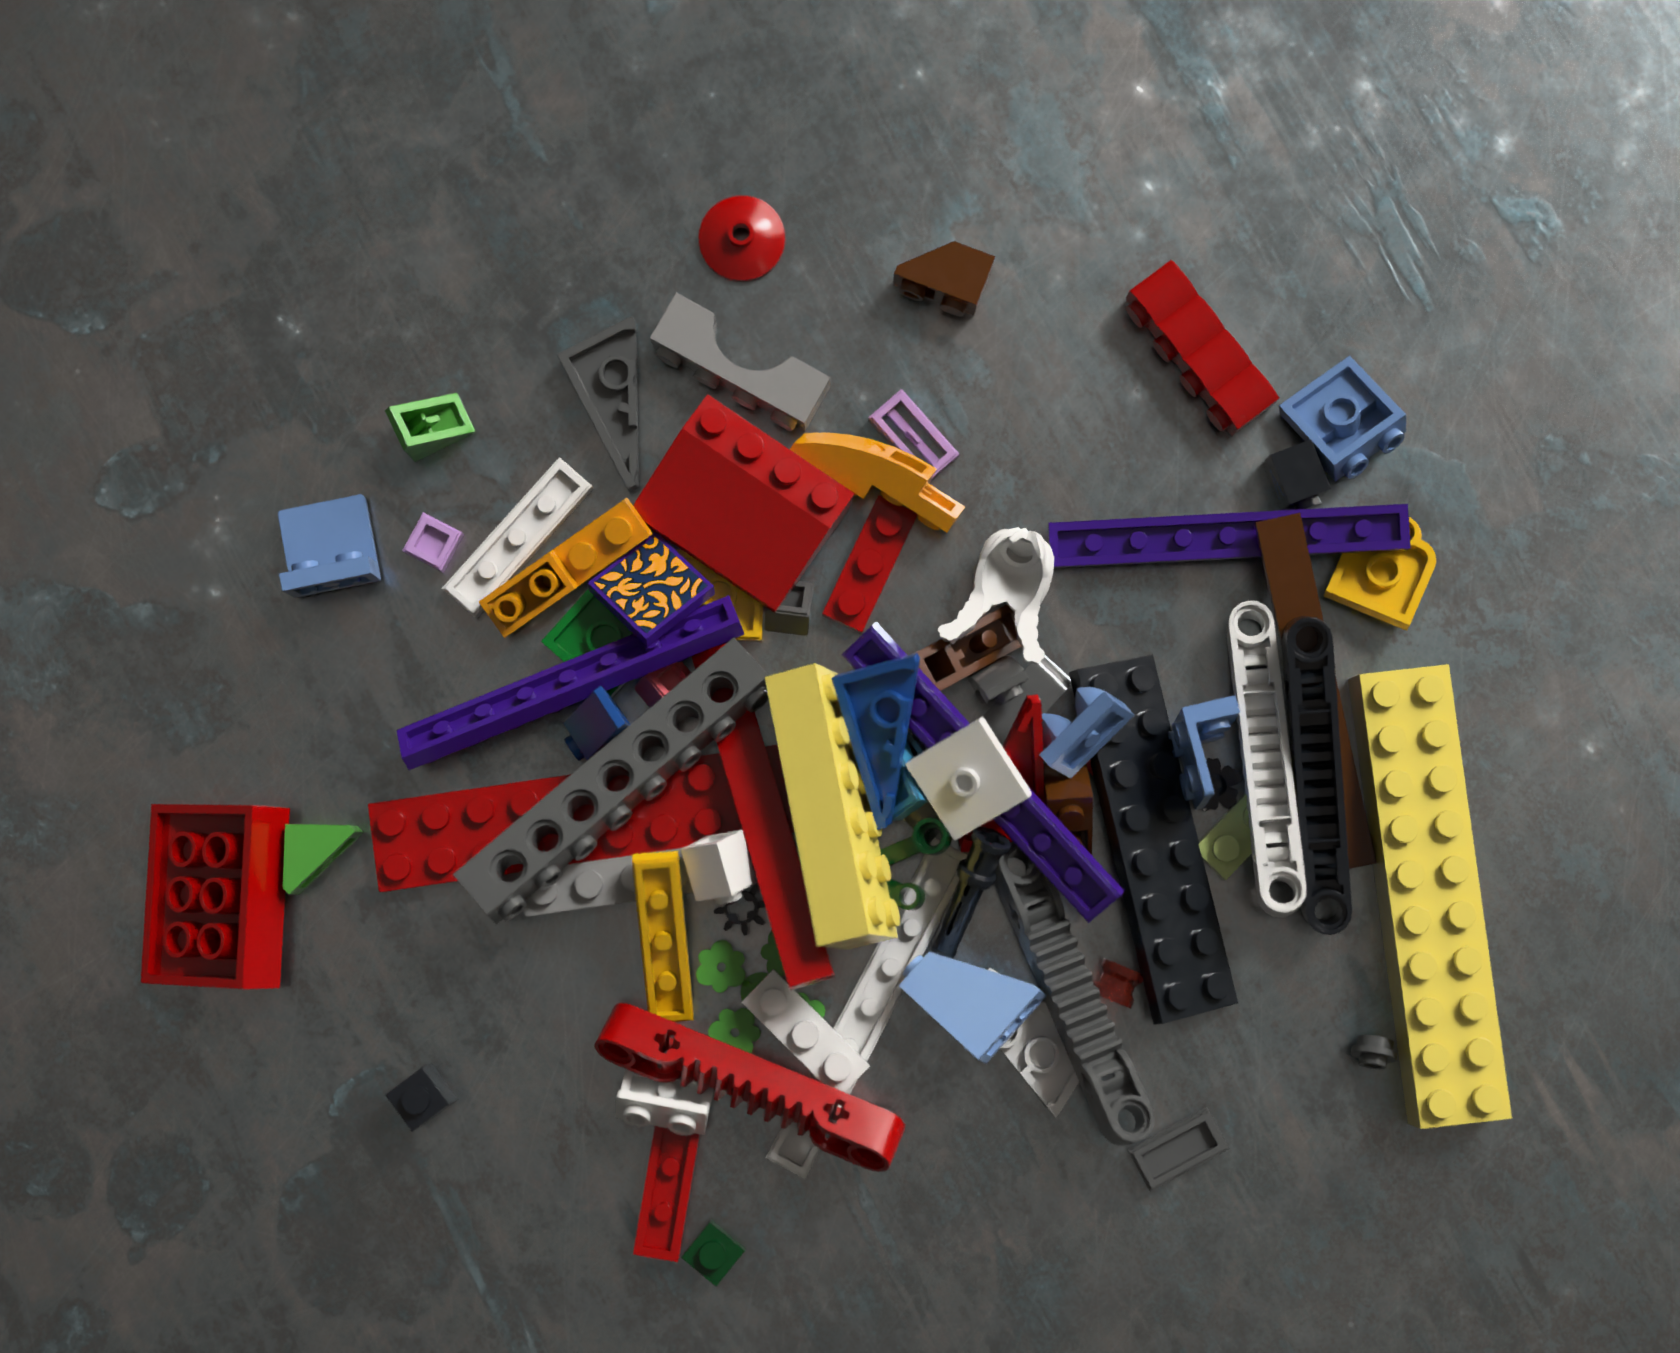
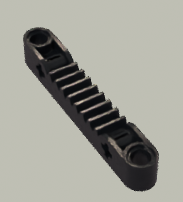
M1300 616L1293 618L1286 624L1281 638L1284 685L1288 706L1287 715L1289 718L1288 731L1291 741V764L1306 879V897L1300 907L1304 918L1314 930L1321 934L1333 935L1347 928L1352 917L1334 646L1331 629L1325 622L1314 617ZM1311 626L1317 632L1318 643L1312 650L1303 652L1296 645V635L1303 627ZM1319 682L1318 685L1301 686L1303 683ZM1327 898L1336 900L1337 911L1331 918L1323 920L1316 917L1315 908L1321 900Z

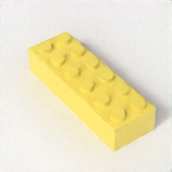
M814 663L765 677L816 943L818 947L849 950L898 938L896 926L900 925V914L896 902L890 899L887 882L891 880V870L884 854L881 855L878 837L882 835V829H877L833 685L832 677L838 673Z

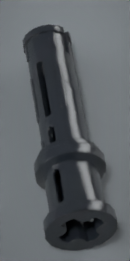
M978 827L972 832L971 839L973 844L966 859L960 860L956 869L959 881L946 906L936 933L929 943L930 950L935 954L951 959L956 956L957 948L972 919L983 891L994 885L997 878L995 870L1001 856L1007 854L1010 850V840L991 828Z

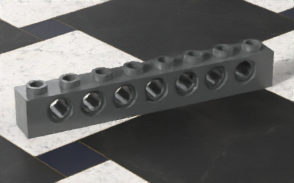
M733 637L453 874L454 877L496 925L503 919L505 921L513 919L525 908L527 904L525 900L538 889L544 891L555 884L562 875L560 870L573 859L579 861L589 855L597 845L596 840L607 830L611 829L614 831L623 826L632 816L631 810L644 799L650 801L657 797L667 786L666 780L679 769L686 771L700 759L702 755L700 751L713 740L719 742L726 738L736 727V720L747 711L753 713L760 709L769 699L765 677L769 676V674ZM728 688L734 691L733 696L726 702L717 703L711 700L713 694L719 689ZM687 717L699 719V724L694 730L690 732L677 730L678 724ZM660 746L665 748L664 754L657 761L647 762L643 760L645 751L650 747ZM619 775L630 777L627 787L618 792L608 790L609 783L614 777ZM593 805L595 807L593 815L588 820L582 822L573 820L574 813L580 806ZM550 834L559 835V842L553 850L548 852L539 851V843L542 838ZM514 864L523 865V873L519 879L513 882H504V872L509 866Z

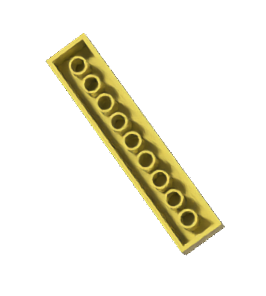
M1449 664L1359 674L1348 679L1365 811L1376 864H1373L1407 1123L1419 1129L1512 1119Z

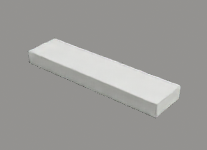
M559 457L441 589L477 619L484 612L479 601L518 574L594 489L593 486Z

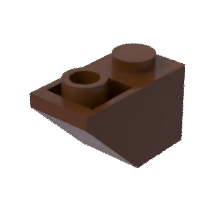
M953 241L897 265L894 272L893 285L899 287L898 291L910 299L923 301L924 297L939 302V307L950 314L964 316L965 313L974 316L993 269L995 256Z
M1045 763V805L1092 855L1093 794L1087 764L1072 778H1069Z

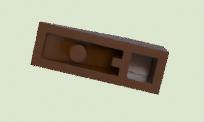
M1006 604L983 616L976 624L974 630L964 635L963 638L958 639L953 645L949 641L944 642L941 638L913 653L919 654L920 670L941 691L1022 647L1017 639L1015 612Z

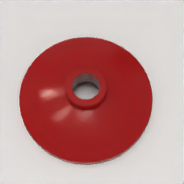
M733 196L718 202L706 213L699 228L698 242L701 255L712 271L728 280L746 282L761 278L777 265L785 247V231L779 215L766 202L751 196ZM738 228H745L749 231V236L745 240L740 241L733 237L734 231Z

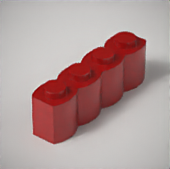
M1172 260L1128 292L1126 297L1129 304L1126 306L1128 315L1138 327L1146 326L1153 333L1155 340L1152 343L1157 353L1164 361L1169 362L1172 360L1180 368L1182 374L1179 378L1182 385L1193 397L1199 394L1206 401L1209 407L1206 410L1207 416L1219 431L1226 429L1233 436L1279 400V396L1266 377L1252 364L1241 345L1225 329L1216 313L1197 293L1184 272Z

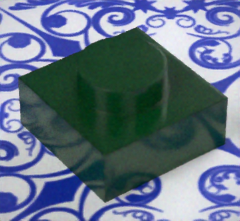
M710 1220L681 1258L717 1287L745 1252L746 1248Z

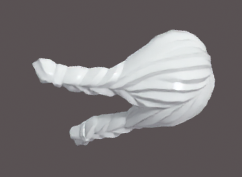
M1016 527L1001 529L985 541L973 571V591L970 594L969 601L965 602L963 609L959 611L957 619L938 628L940 637L944 642L949 641L953 645L958 639L963 638L964 635L974 630L981 617L991 607L1006 603L1015 612V628L1017 639L1023 650V661H1030L1032 664H1036L1045 658L1044 651L1039 647L1037 641L1038 630L1036 627L1039 621L1037 615L1050 587L1054 570V555L1051 547L1044 541L1041 534L1035 531H1027L1026 528L1020 529Z

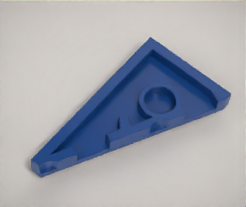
M918 653L837 674L832 677L878 830L891 825L893 820L920 663Z

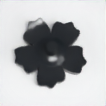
M1207 758L1206 764L1214 795L1202 810L1204 812L1209 809L1216 810L1219 803L1224 808L1230 809L1237 803L1238 790L1231 786L1237 785L1242 781L1240 771L1232 769L1229 765L1221 770L1219 758Z

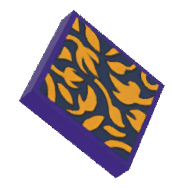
M656 532L588 582L589 591L647 647L715 595L714 585Z

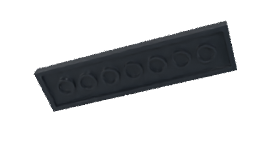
M1153 654L1080 668L1069 672L1074 697L1076 696L1077 688L1095 687L1106 691L1125 703L1134 714L1090 759L1119 883L1124 890L1122 896L1153 1024H1164L1238 1004L1189 800L1186 801L1184 799L1179 775L1182 774L1179 759L1178 757H1173V743L1168 737V732L1172 730Z

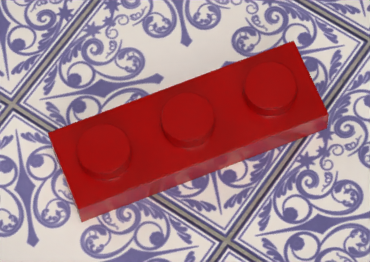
M880 495L877 496L824 608L822 616L860 634L863 633L917 519V513L904 506L894 505Z
M654 1127L633 1255L673 1262L679 1261L700 1134L679 1135L665 1127Z

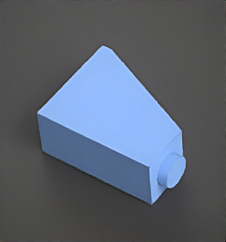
M928 952L925 957L919 955L914 958L903 972L905 979L899 985L976 1059L986 1064L1047 996L1033 984L932 952Z

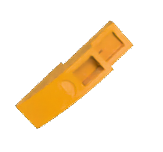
M819 432L804 433L790 448L791 451L855 493L854 496L858 495L864 499L874 487H877L881 490L880 494L884 499L894 505H904L918 514V519L931 529H941L948 533L965 508V506L929 484L937 468L896 447L849 434Z
M625 498L479 601V604L505 638L653 533L629 499Z

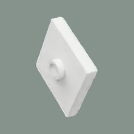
M983 716L910 759L905 764L954 841L1028 799L1032 794Z

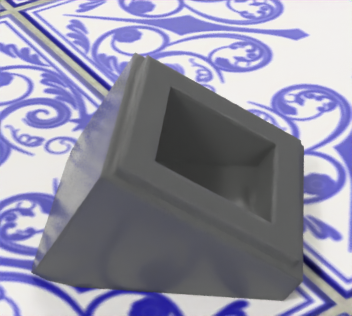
M798 581L775 613L766 607L765 631L807 636L814 582Z

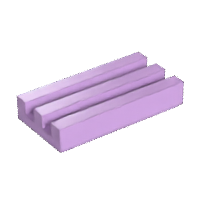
M902 389L868 417V421L891 446L914 455L883 421L882 418L887 415L933 467L937 468L931 480L959 457L956 449ZM899 403L942 450L945 455L941 459L933 453L894 409Z

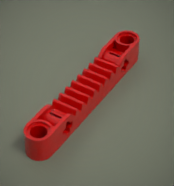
M618 1003L614 1006L594 1044L595 1050L605 1060L653 1081L668 1083L681 1077L680 1086L685 1088L694 1080L697 1082L698 1094L704 1093L711 1087L714 1089V1100L717 1102L728 1094L730 1095V1107L736 1108L744 1101L747 1102V1114L749 1115L755 1113L759 1108L764 1109L765 1122H769L776 1115L781 1116L782 1129H786L792 1122L797 1123V1135L803 1136L809 1131L811 1141L822 1151L871 1171L883 1172L889 1169L905 1131V1124L902 1119L882 1107L627 1003ZM831 1120H836V1124L831 1123Z

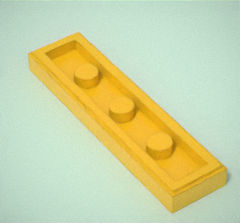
M678 851L632 854L647 1011L673 1022L694 1020Z

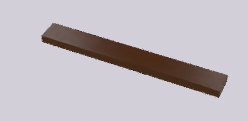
M1300 513L1254 523L1281 649L1282 631L1293 618L1309 616L1324 622ZM1307 626L1298 631L1295 639L1297 647L1301 651L1307 652L1316 646L1318 635L1314 628ZM1336 679L1349 869L1376 864ZM1319 682L1303 683L1301 686L1318 685Z

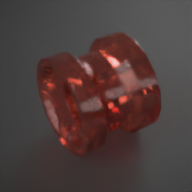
M1104 958L1101 963L1102 975L1100 980L1094 982L1093 985L1099 988L1100 996L1131 1009L1135 1001L1132 994L1135 987L1142 984V974Z

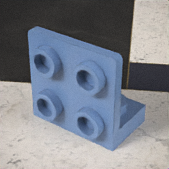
M359 494L284 509L278 512L288 572L279 573L283 592L297 598L381 581L367 500L363 495Z
M1235 695L1182 707L1172 725L1173 731L1168 732V737L1173 743V757H1181L1185 772L1179 775L1184 799L1186 801L1192 799L1195 810L1204 808L1214 795L1201 744L1214 742L1225 737L1224 731H1228L1240 713Z

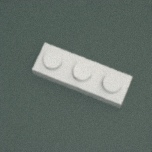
M774 969L742 1001L823 1084L845 1092L870 1067V1064L795 990L790 991L788 983Z

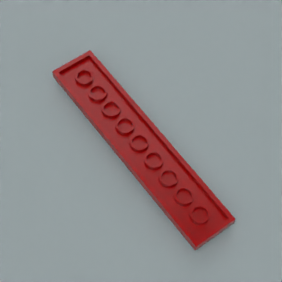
M778 745L765 746L790 831L795 833ZM720 753L702 755L686 771L679 769L666 780L667 786L657 797L650 801L645 799L631 810L632 816L623 826L614 831L611 829L607 830L596 840L597 845L589 855L579 861L573 859L569 864L679 849L705 836L738 830L743 831ZM570 775L369 803L368 811L379 892L458 882L453 875L457 870ZM625 775L614 777L609 783L608 790L613 792L623 790L627 787L630 777ZM593 805L580 806L575 811L573 820L578 822L588 820L593 815L595 807ZM550 834L542 838L539 843V851L548 852L553 850L559 842V835ZM514 864L509 866L504 875L523 871V865Z

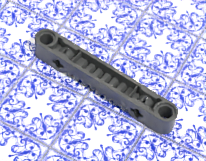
M1012 841L1009 852L1001 856L996 867L995 874L997 878L994 884L1038 987L1047 995L1044 1001L1105 1139L1119 1146L1141 1141L1154 1128L1155 1116L1150 1101L1130 1057L1122 1048L1121 1039L1114 1033L1115 1025L1107 1017L1106 1004L1102 1003L1099 999V988L1093 985L1092 972L1086 968L1085 956L1077 948L1078 940L1070 932L1071 924L1065 918L1064 906L1057 888ZM1008 858L1020 859L1026 866V876H1016L1008 868ZM1110 1074L1113 1075V1078L1108 1079L1106 1081L1101 1080L1102 1077H1105ZM1121 1109L1130 1111L1135 1118L1136 1123L1132 1133L1126 1132L1119 1125L1118 1113Z

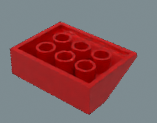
M707 394L678 433L633 506L650 529L775 613L848 513L855 493Z
M151 804L141 983L229 989L280 988L285 890L283 889L285 824H289L290 808L258 805Z

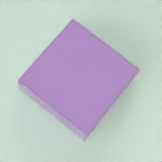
M423 512L402 551L444 573L464 534Z

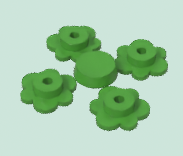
M771 930L768 935L769 944L761 948V956L768 960L766 965L768 973L774 969L782 977L785 975L774 934ZM725 940L716 941L712 945L711 950H702L698 955V960L702 964L696 971L698 982L705 986L712 985L714 991L718 993L725 992L728 985L737 987L742 984V1001L768 975V973L758 972L751 974L745 979V971L741 967L745 961L744 954L740 951L733 952L732 945ZM719 963L725 964L726 968L724 971L718 970L717 966ZM798 993L822 1018L824 1017L825 1007L822 1002L818 1000L809 1001V997L805 993ZM740 1008L735 1013L731 1009L722 1010L719 1014L720 1021H715L709 1026L708 1036L751 1054L753 1042L757 1041L761 1035L760 1029L753 1025L755 1022L754 1014L747 1008ZM733 1028H737L739 1030L738 1036H733L731 1034V1030Z

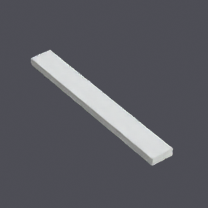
M934 838L930 844L935 846L940 840ZM951 846L940 855L924 854L910 883L917 884L924 890V904L915 911L904 910L897 906L900 914V925L896 926L898 938L877 944L833 1027L866 1061H868L904 992L899 985L905 979L903 976L905 968L914 958L919 955L923 956L959 881L956 869L960 860L966 859L967 855ZM912 888L904 893L905 903L911 905L916 900V892ZM810 1071L808 1077L811 1078V1079H814V1080H816V1081H818V1082H821V1081ZM857 1080L845 1091V1093H851ZM792 1122L786 1129L780 1128L766 1158L806 1179L821 1149L813 1144L809 1137V1131L803 1136L797 1135V1123Z

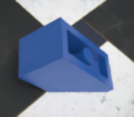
M600 686L563 723L570 733L564 740L578 761L584 757L588 761L626 729L630 723L616 701Z

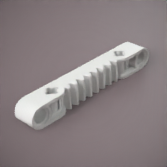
M1249 600L1238 604L1231 612L1226 635L1232 686L1240 710L1237 723L1241 744V758L1243 761L1247 810L1249 813L1257 899L1265 913L1273 917L1283 918L1292 915L1303 903L1306 897V879L1274 618L1266 605L1258 601ZM1245 619H1253L1261 625L1262 632L1255 636H1247L1239 630L1238 623ZM1278 881L1289 884L1294 893L1293 900L1286 904L1274 901L1270 896L1269 886Z

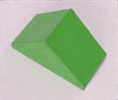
M457 393L389 406L385 410L403 450L415 462L476 432Z
M285 824L283 889L289 895H300L364 832L358 826Z

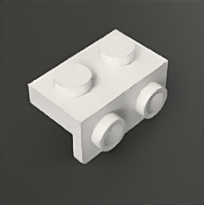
M625 1069L621 1089L618 1090L616 1096L615 1118L623 1119L626 1123L637 1127L647 1125L665 1127L679 1135H692L693 1133L705 1135L714 1089L709 1087L704 1093L698 1094L697 1082L694 1080L684 1088L680 1086L681 1077L673 1082L662 1083Z

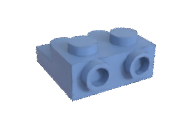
M1350 355L1279 405L1280 415L1304 441L1312 440L1323 469L1335 482L1344 475L1349 479L1357 477L1368 466L1369 457L1379 450H1382L1385 454L1392 452L1403 442L1405 437L1403 433L1406 432V414Z

